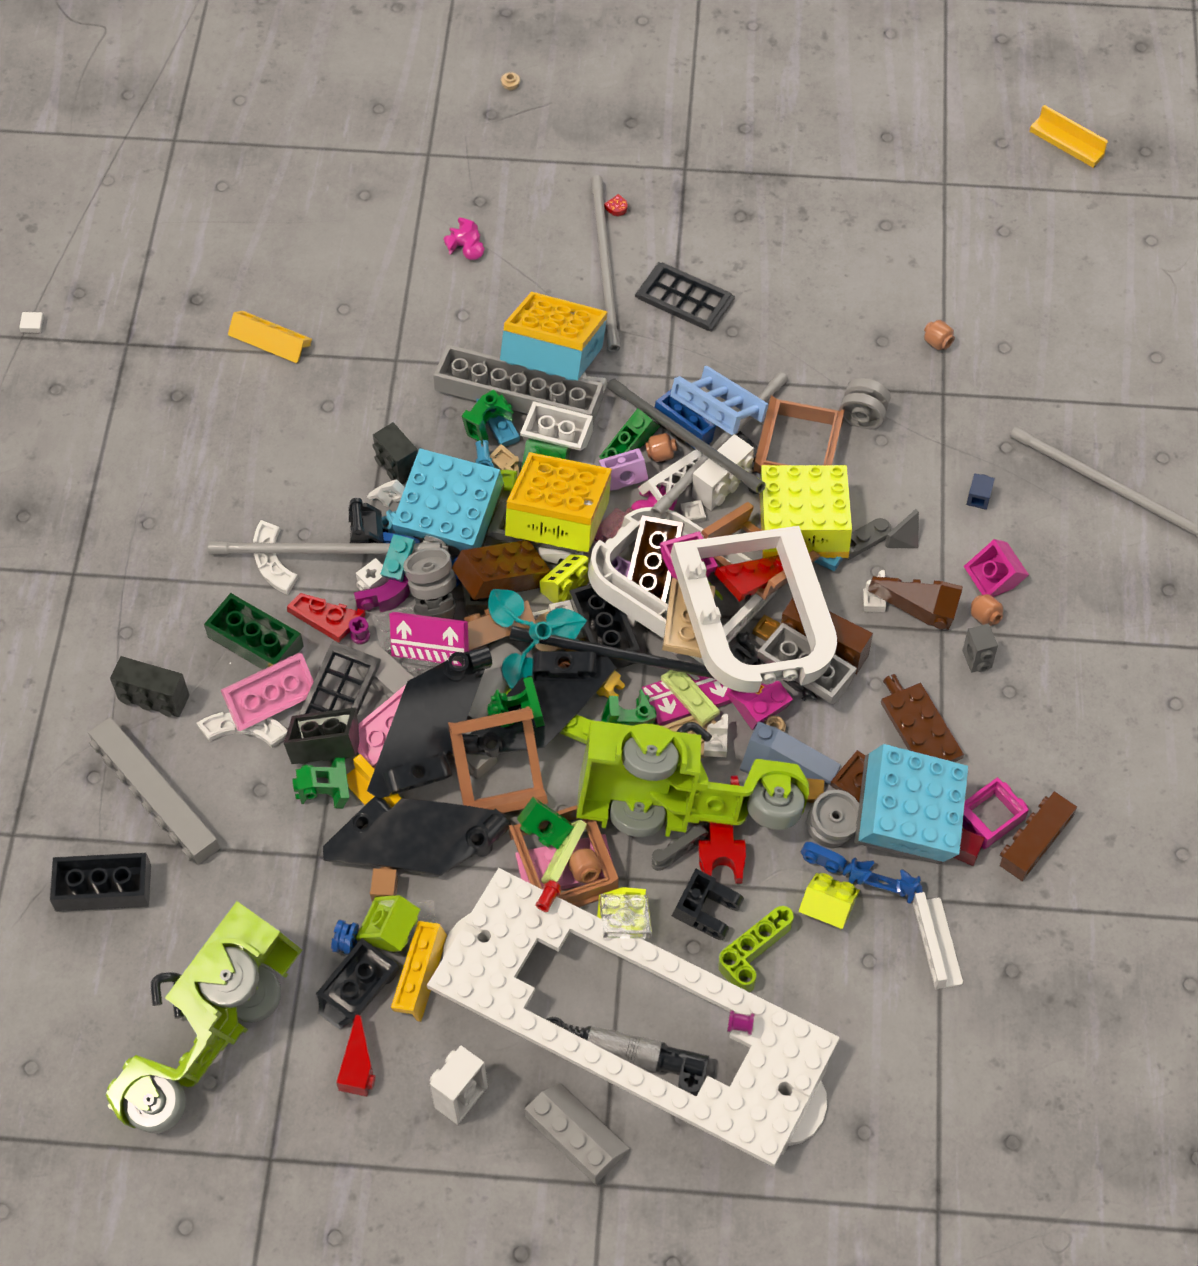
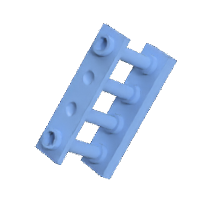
M704 366L701 379L690 383L681 376L674 378L670 395L731 435L738 433L740 421L746 417L751 416L761 423L764 422L768 408L767 402L708 366ZM705 387L710 391L706 393L700 388ZM721 397L726 401L720 402L716 398ZM735 406L739 408L741 411L736 412L731 407Z

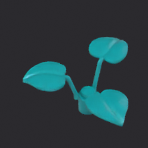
M493 589L488 600L489 613L493 621L502 627L511 626L514 620L517 623L528 625L530 627L529 635L533 639V642L522 653V656L518 653H512L503 660L501 667L502 675L509 687L512 689L522 677L532 676L533 658L526 657V655L540 640L547 639L550 635L575 639L587 620L572 610L556 608L547 614L546 622L533 623L532 621H525L518 618L524 611L522 597L511 590Z

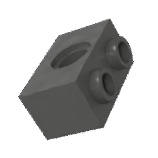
M989 624L968 628L962 651L971 673L976 671L985 672L993 666L998 644Z

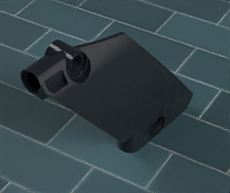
M487 646L463 653L454 652L448 660L407 681L367 792L381 799L442 781L453 775L446 757L453 754L448 722L457 723L467 720L484 671L492 666V656ZM452 661H459L462 668H455L452 665ZM420 770L423 773V777L416 778L412 771Z
M538 651L533 653L532 676H527V678L532 677L545 723L544 726L536 727L534 718L532 719L537 749L545 748L617 669L608 657H598L594 652ZM562 662L570 663V666L566 669L559 667ZM522 677L507 694V697L518 695L526 689L523 680L525 677ZM521 704L508 708L509 712L522 709ZM522 721L516 722L509 727L495 726L472 731L470 734H462L466 755H487L493 758L501 753L527 750ZM490 741L498 742L496 747L492 749L487 748L486 745Z
M374 797L323 845V860L390 867L442 876L474 855L483 857L490 854L493 849V843L512 824L496 808L490 810L452 803L403 798L392 807L384 798L378 799ZM365 824H368L366 828L361 829ZM480 840H484L481 845H476Z

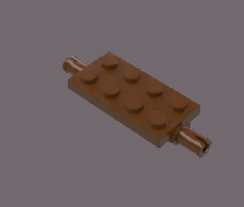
M896 674L891 675L892 679L890 676H887L883 682L891 695L882 698L881 705L907 749L952 762L963 759L964 753L923 685L918 683L903 689Z

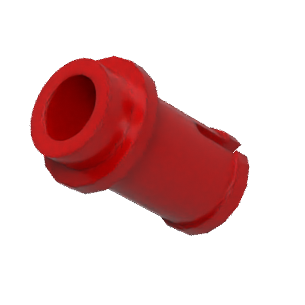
M552 880L543 885L544 890L535 904L543 912L550 910L556 896H559L561 893V886Z

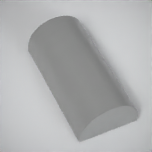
M782 623L758 650L757 657L769 664L804 658L811 654V649L806 636ZM834 654L825 673L817 680L802 686L829 703L835 704L849 687L857 668ZM798 678L794 679V681L800 684Z
M496 640L488 645L492 656V666L484 671L467 720L488 716L487 706L491 702V696L494 695L497 689H499V693L506 694L510 688L502 675L501 667L503 660L512 653H518L522 656V653L511 644Z

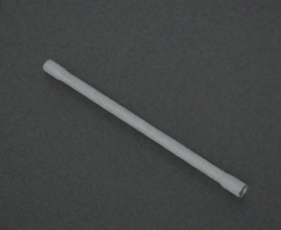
M595 175L591 178V187L594 197L605 311H608L606 319L607 343L609 351L617 352L620 350V341L616 323L603 200V181L601 176Z
M778 372L757 397L767 402L771 395L788 381L787 375L783 372ZM751 416L740 421L738 432L752 418ZM725 431L711 447L718 450L733 435ZM703 454L670 491L651 508V513L655 517L660 518L692 483L693 473L709 459Z
M1017 426L1012 430L1011 438L1036 449L1198 537V524L1037 439L1027 431Z
M209 541L208 552L209 554H387L390 543H231L228 541ZM415 543L412 554L426 548H442V543Z

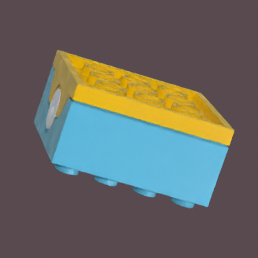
M530 292L504 322L500 360L506 361L510 365H521L529 370H539L548 375H558L565 377L567 380L578 381L603 348L608 311Z

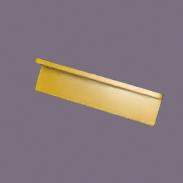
M1046 105L1042 107L1040 117L1031 125L1029 131L1093 168L1104 157L1108 143L1106 139Z
M245 311L233 312L228 335L294 363L299 362L302 348L309 347L312 342V338Z
M359 754L353 759L355 768L347 774L348 788L366 805L375 797L367 792L374 768ZM395 794L384 797V799L393 807L401 797Z
M418 921L391 1005L393 1011L412 1014L419 1022L422 1021L431 992L427 988V984L439 966L444 943L447 939V934L440 924Z

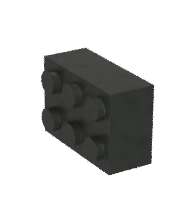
M120 656L110 677L120 702L127 705L135 704L148 711L151 709L159 711L168 717L172 715L180 717L190 696L182 673Z

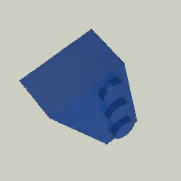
M672 389L656 400V409L708 445L713 442L716 425L671 397Z

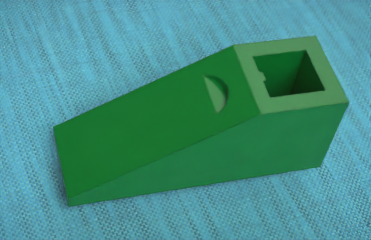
M637 408L599 458L605 459L634 449H640L649 441V438L654 435L660 425Z

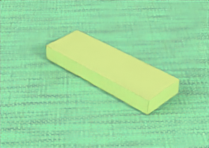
M669 670L661 676V681L701 726H704L720 715L719 709L687 673Z
M582 820L571 823L574 828L559 849L556 850L541 879L542 883H548L549 880L558 882L587 825Z

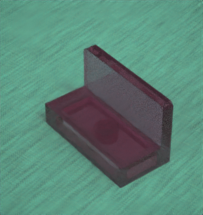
M629 507L623 512L615 508L600 523L594 540L596 542L601 540L606 543L609 538L613 539L622 527L624 516L634 510Z

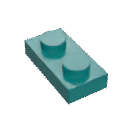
M393 534L380 573L382 577L400 582L403 581L405 575L404 561L412 554L415 545L414 539Z

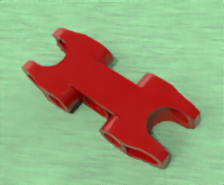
M731 776L730 785L740 786L738 776ZM709 822V840H699L698 842L699 867L701 871L711 876L713 869L717 866H728L734 873L735 883L742 884L746 860L745 839L734 840L733 825Z

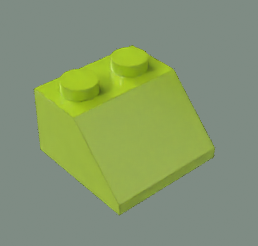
M400 895L375 897L355 939L360 941L362 938L372 946L388 952L401 951L408 942V935L418 921L417 916L421 909Z

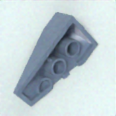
M758 721L749 740L740 770L749 774L755 759L793 763L800 766L806 778L824 780V784L830 785L832 779L837 775L841 764L780 729Z

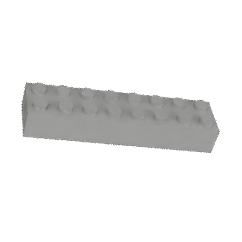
M451 345L446 346L433 375L435 391L476 401L482 395L495 390L498 395L502 394L508 404H511L512 410L526 414L529 413L534 401L593 416L594 423L603 401V383L579 378L578 381L567 380L562 376L548 375L539 370H529L521 365H510L506 361L500 360V357Z

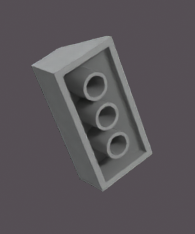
M561 1083L542 1091L525 1108V1118L595 1185L630 1151L627 1145Z

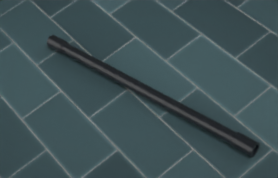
M512 626L510 639L533 642L529 635V629ZM550 635L549 638L539 641V644L579 652H594L599 656L715 679L704 665L556 635Z

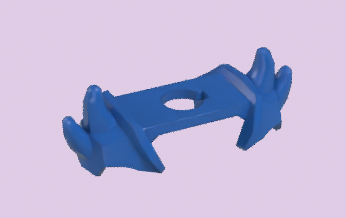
M853 858L842 873L843 876L851 873L849 877V883L854 884L857 879V884L859 885L863 883L898 893L900 897H904L907 894V902L909 904L913 901L915 892H923L920 876L914 878L904 869L900 870L901 879L897 880L872 873L869 869L874 865V860L860 862L857 858ZM878 881H884V882H887L888 884H882V883H880V882H878Z

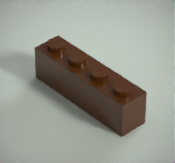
M1055 791L1050 797L1045 796L1038 806L1040 810L1037 813H1031L1026 821L1027 826L1025 829L1020 828L1013 837V844L1011 846L1007 844L1000 853L1002 859L999 866L1022 882L1076 812L1077 806Z

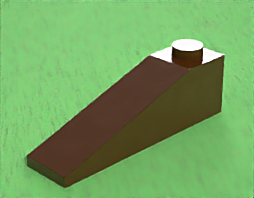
M873 576L867 591L928 625L938 629L949 630L955 618L963 586L934 580L933 584L921 583L920 579H913V582H902L899 578Z

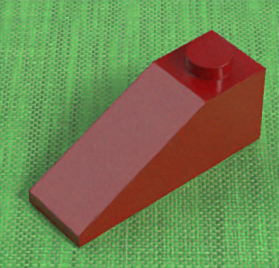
M356 1015L336 1084L339 1091L367 1097L369 1089L372 1090L374 1087L376 1075H373L362 1019L360 1015Z

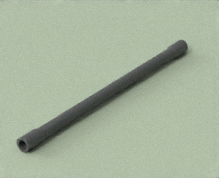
M611 379L608 382L607 388L640 409L743 481L746 486L756 493L763 492L766 483L738 466L630 391L618 380Z

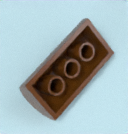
M642 515L628 579L667 603L673 577L662 558L660 543L681 537L685 524Z

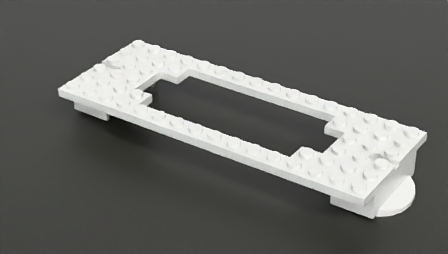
M500 868L496 871L472 912L459 920L449 932L444 943L443 959L427 984L429 990L772 1167H775L780 1155H784L788 1146L803 1143L812 1137L821 1126L827 1109V1094L821 1080L840 1037L558 897L553 901L550 910L543 912L535 906L543 890ZM571 932L729 1012L734 1010L735 1013L746 1015L755 1013L752 1035L732 1030L729 1038L750 1048L731 1086L729 1087L707 1076L696 1097L526 1010V1006L535 993V988L516 977L537 941L559 952Z

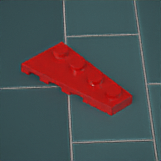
M779 555L717 567L714 574L740 602L744 600L746 595L749 594L751 596L758 589H765L768 581L784 569Z

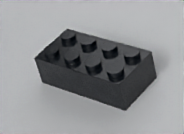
M591 584L569 590L570 602L574 612H577L587 620L581 629L585 642L640 652L624 612L601 598ZM609 658L617 669L636 664Z
M147 853L53 857L50 902L57 912L149 907L151 862Z

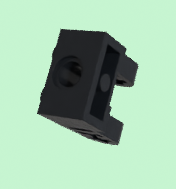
M696 868L671 916L715 939L724 940L729 931L728 925L701 911L706 898H709L731 910L738 911L744 901V897L717 882L716 878Z

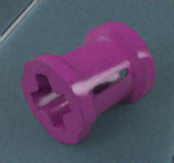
M356 617L349 622L351 639L356 644H365L370 639L369 625L365 618Z
M730 1010L727 1032L736 1030L752 1035L755 1013L746 1015Z

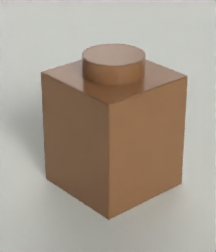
M390 867L373 868L370 890L372 902L375 897L395 896L397 894L398 876L396 870Z

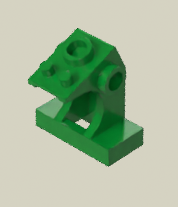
M495 390L482 395L471 411L465 410L462 414L467 436L476 441L481 440V444H483V440L488 441L489 439L485 427L487 421L490 418L501 416L512 422V414L514 412L512 411L511 404L507 403L505 397L502 394L498 395Z
M532 677L523 679L526 689L518 695L507 697L505 693H499V689H497L494 695L491 696V702L487 706L488 716L509 712V707L521 704L522 709L528 706L530 709L532 708L536 727L545 725ZM514 723L505 724V725H500V726H501V727H509V726L513 725Z
M640 690L639 696L636 698V708L631 710L619 706L618 696H609L601 715V722L630 726L653 724L657 716L654 706L650 705L648 701L650 699L649 695H645L643 690Z
M335 758L330 767L304 765L300 769H296V778H293L292 781L294 792H299L295 794V798L300 799L301 804H304L307 799L316 798L317 794H328L333 798L334 808H344L349 800L345 758ZM316 778H326L329 783H317Z

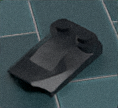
M361 938L316 992L319 1002L318 1014L338 1029L353 1023L355 1016L360 1015L382 988L393 981L399 969L398 964Z

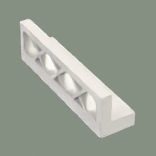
M695 449L646 481L638 488L642 495L651 491L655 499L659 501L663 496L656 486L659 484L666 486L667 494L675 485L672 483V476L676 475L682 478L686 473V467H692L703 454Z

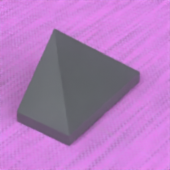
M915 509L887 534L885 543L887 548H918L919 511Z

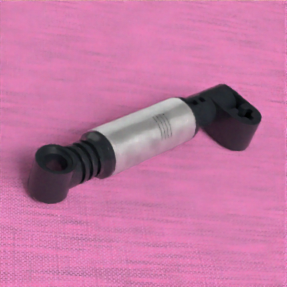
M558 1017L546 1018L547 1021L639 1068L647 1069V1071L652 1070V1072L664 1070L680 1074L678 1088L696 1097L704 1083L709 1055L669 1047L662 1041L640 1038V1036H632L593 1026L582 1027L581 1030H579V1026H576L574 1029L573 1025L567 1027V1024ZM689 1077H694L692 1088L688 1087Z

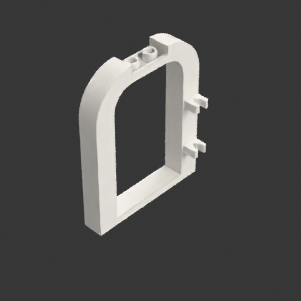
M652 507L634 510L624 516L622 527L613 539L609 538L606 543L599 540L595 544L588 567V578L591 586L601 598L628 615L627 619L631 626L634 627L636 621L664 638L668 604L619 573L611 564L626 547L637 539L642 515L657 518L651 513ZM669 509L660 517V519L684 523L682 536L698 531L701 533L703 528ZM742 553L722 555L731 564L752 560ZM778 590L769 595L766 600L756 593L751 595L753 597L723 626L728 643L767 604ZM691 656L705 665L702 658Z
M799 526L673 544L670 557L700 653L707 670L719 683L736 691L755 693L759 691L761 683L767 685L775 681H792L798 678L800 685H805L817 680L825 673L836 650L837 636ZM777 548L810 645L811 654L801 659L762 665H747L737 660L729 649L720 621L721 613L719 607L715 605L706 577V566L701 561V558Z

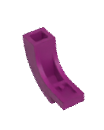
M404 575L402 582L389 579L380 587L354 592L357 610L358 608L370 610L373 607L379 606L381 614L399 606L411 592L408 579Z

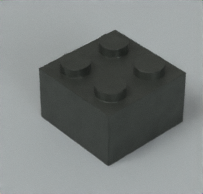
M392 422L373 434L374 444L372 446L376 453L374 458L380 467L383 466L386 469L391 480L397 479L401 484H404L409 478L418 449L397 425Z

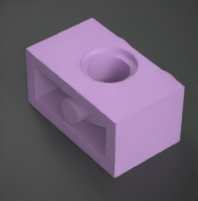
M639 448L599 460L601 467L612 469L610 491L649 480L645 460Z

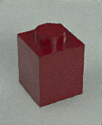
M962 828L959 855L953 858L974 866L985 838Z

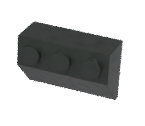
M355 707L292 716L284 740V746L291 764H306L314 761H328L335 758L356 756L360 743L357 709Z

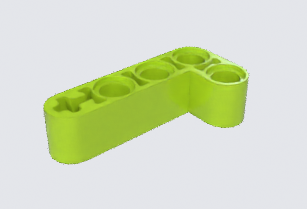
M787 906L776 907L721 951L718 969L729 983L752 992L755 987L756 972L749 963L791 930L794 917L792 910ZM766 931L770 936L763 937L759 933ZM748 945L752 947V950L745 951L741 947ZM730 959L733 960L735 964L726 965L724 961ZM746 976L750 978L751 981L745 983L742 982L739 978Z

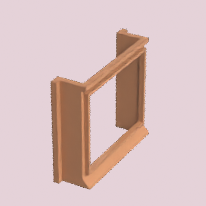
M771 395L755 458L754 471L761 473V465H787L766 461L777 415L832 425L823 464L832 465L840 428L843 424L844 410L837 411L779 400Z
M746 502L706 527L701 532L704 535L703 539L732 535L740 529L745 530L747 533L761 531L749 521L754 506ZM814 550L809 553L811 562H814L820 556ZM722 556L713 557L720 567L731 565ZM784 570L771 578L765 589H758L756 594L766 600L769 595L787 584L788 581Z
M528 706L524 709L467 721L448 722L463 805L490 810L496 808L501 813L524 809L532 797H535L544 804L548 803L547 794L543 788L532 724V719L534 718L532 708L530 709ZM522 721L534 787L474 800L462 733Z
M577 805L557 811V813L569 821L577 819ZM582 819L587 824L585 829L602 866L605 878L562 892L559 896H556L576 907L599 901L600 894L619 889L618 875L595 820ZM549 821L541 822L539 829L546 828ZM521 824L509 825L508 833L511 840L515 842L530 884L542 889L523 836L528 834L520 829Z

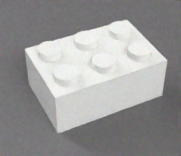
M734 434L717 451L747 472H753L754 448ZM709 458L693 473L692 498L697 501L701 500L702 505L712 511L716 506H720L730 492H735L742 481Z
M461 1045L456 1051L450 1052L441 1070L437 1069L430 1078V1088L435 1109L457 1125L488 1088L484 1062Z

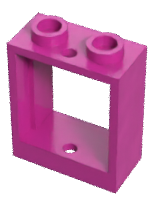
M997 777L965 801L962 826L965 830L985 838L982 848L985 850L1023 822L1029 809L1021 798L1016 797L1010 786ZM992 795H995L1014 815L1013 818L994 832H991L972 811Z

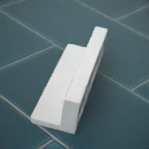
M925 892L916 893L913 906L935 990L960 986L963 984L942 901L940 898L926 900Z

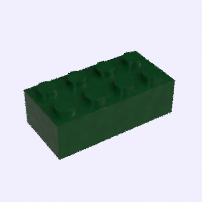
M232 593L225 598L204 623L209 639L262 670L299 653L304 647L300 632Z

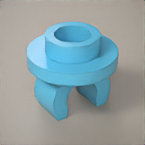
M388 510L386 512L387 516L382 517L383 525L389 522V525L386 527L389 530L388 533L394 531L392 522L396 511Z

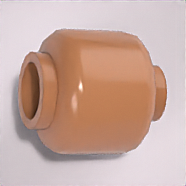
M942 320L931 321L924 329V340L936 350L949 348L955 339L953 336L954 330Z
M668 433L651 436L649 442L646 443L649 459L652 458L654 462L670 460L674 457V451H678L676 439H671Z
M989 594L979 595L972 601L971 615L979 623L992 626L1001 621L1003 605Z
M578 849L568 860V866L574 879L580 883H592L601 873L602 866L595 852L591 849Z

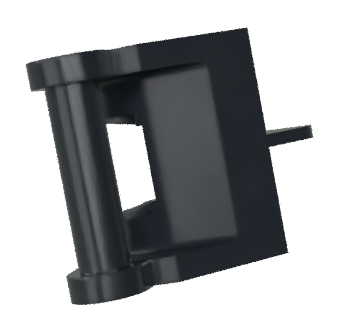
M361 498L351 499L348 507V521L351 522L350 543H384L383 532L388 533L389 530L382 525L381 510L368 503H363Z

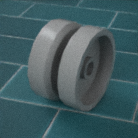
M866 378L853 379L848 383L839 411L841 409L844 410L843 419L853 426L864 429L877 428L882 425L891 399L890 392L877 381Z
M442 548L422 549L413 553L404 561L403 568L408 579L410 592L418 599L430 600L445 596L456 586L457 579L452 569L450 554Z
M838 789L828 790L820 794L809 810L806 819L807 830L812 839L820 845L829 848L841 847L848 843L856 832L859 809L858 801L848 792Z

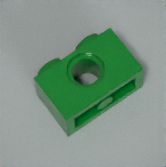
M535 797L531 798L517 818L521 824L520 829L530 836L534 833L540 837L538 841L548 848L552 845L559 849L574 828L569 820ZM549 821L546 828L539 829L541 822Z

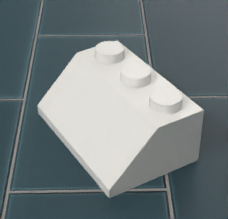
M533 401L520 436L581 451L587 447L592 435L593 416Z

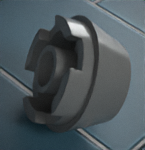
M451 592L436 599H415L416 604L413 611L416 615L454 620L456 600L453 599Z

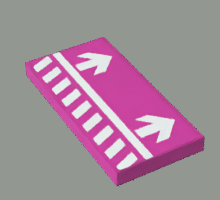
M399 612L389 613L391 656L443 663L454 652L463 653L469 651L468 621ZM452 661V665L462 666L459 661Z
M687 673L716 707L732 703L726 694L733 689L722 685L716 679ZM662 681L642 687L644 694H648L650 697L648 700L650 705H653L656 710L657 717L655 722L657 725L663 726L692 716Z

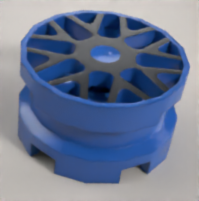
M340 919L337 921L334 929L335 935L331 943L332 952L339 953L343 951L346 955L351 952L357 944V939L355 938L359 932V923L353 922L348 924L345 920Z

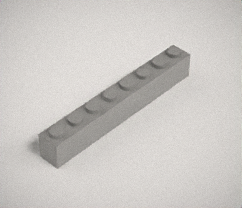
M376 642L363 651L366 654L381 659L380 666L372 681V686L378 692L382 691L386 695L387 700L405 686L408 680L414 678ZM357 664V672L365 678L369 668ZM454 754L448 755L450 759L455 761ZM466 755L469 775H473L477 779H480L498 763L497 757Z
M111 717L88 732L91 738L89 744L96 753L100 751L103 754L102 759L109 768L112 766L115 768L117 778L122 783L127 782L129 785L128 790L133 797H139L143 801L141 805L148 814L152 812L156 816L154 820L162 830L166 828L169 831V838L175 845L179 843L183 849L181 851L189 861L193 859L199 865L220 849L214 835Z

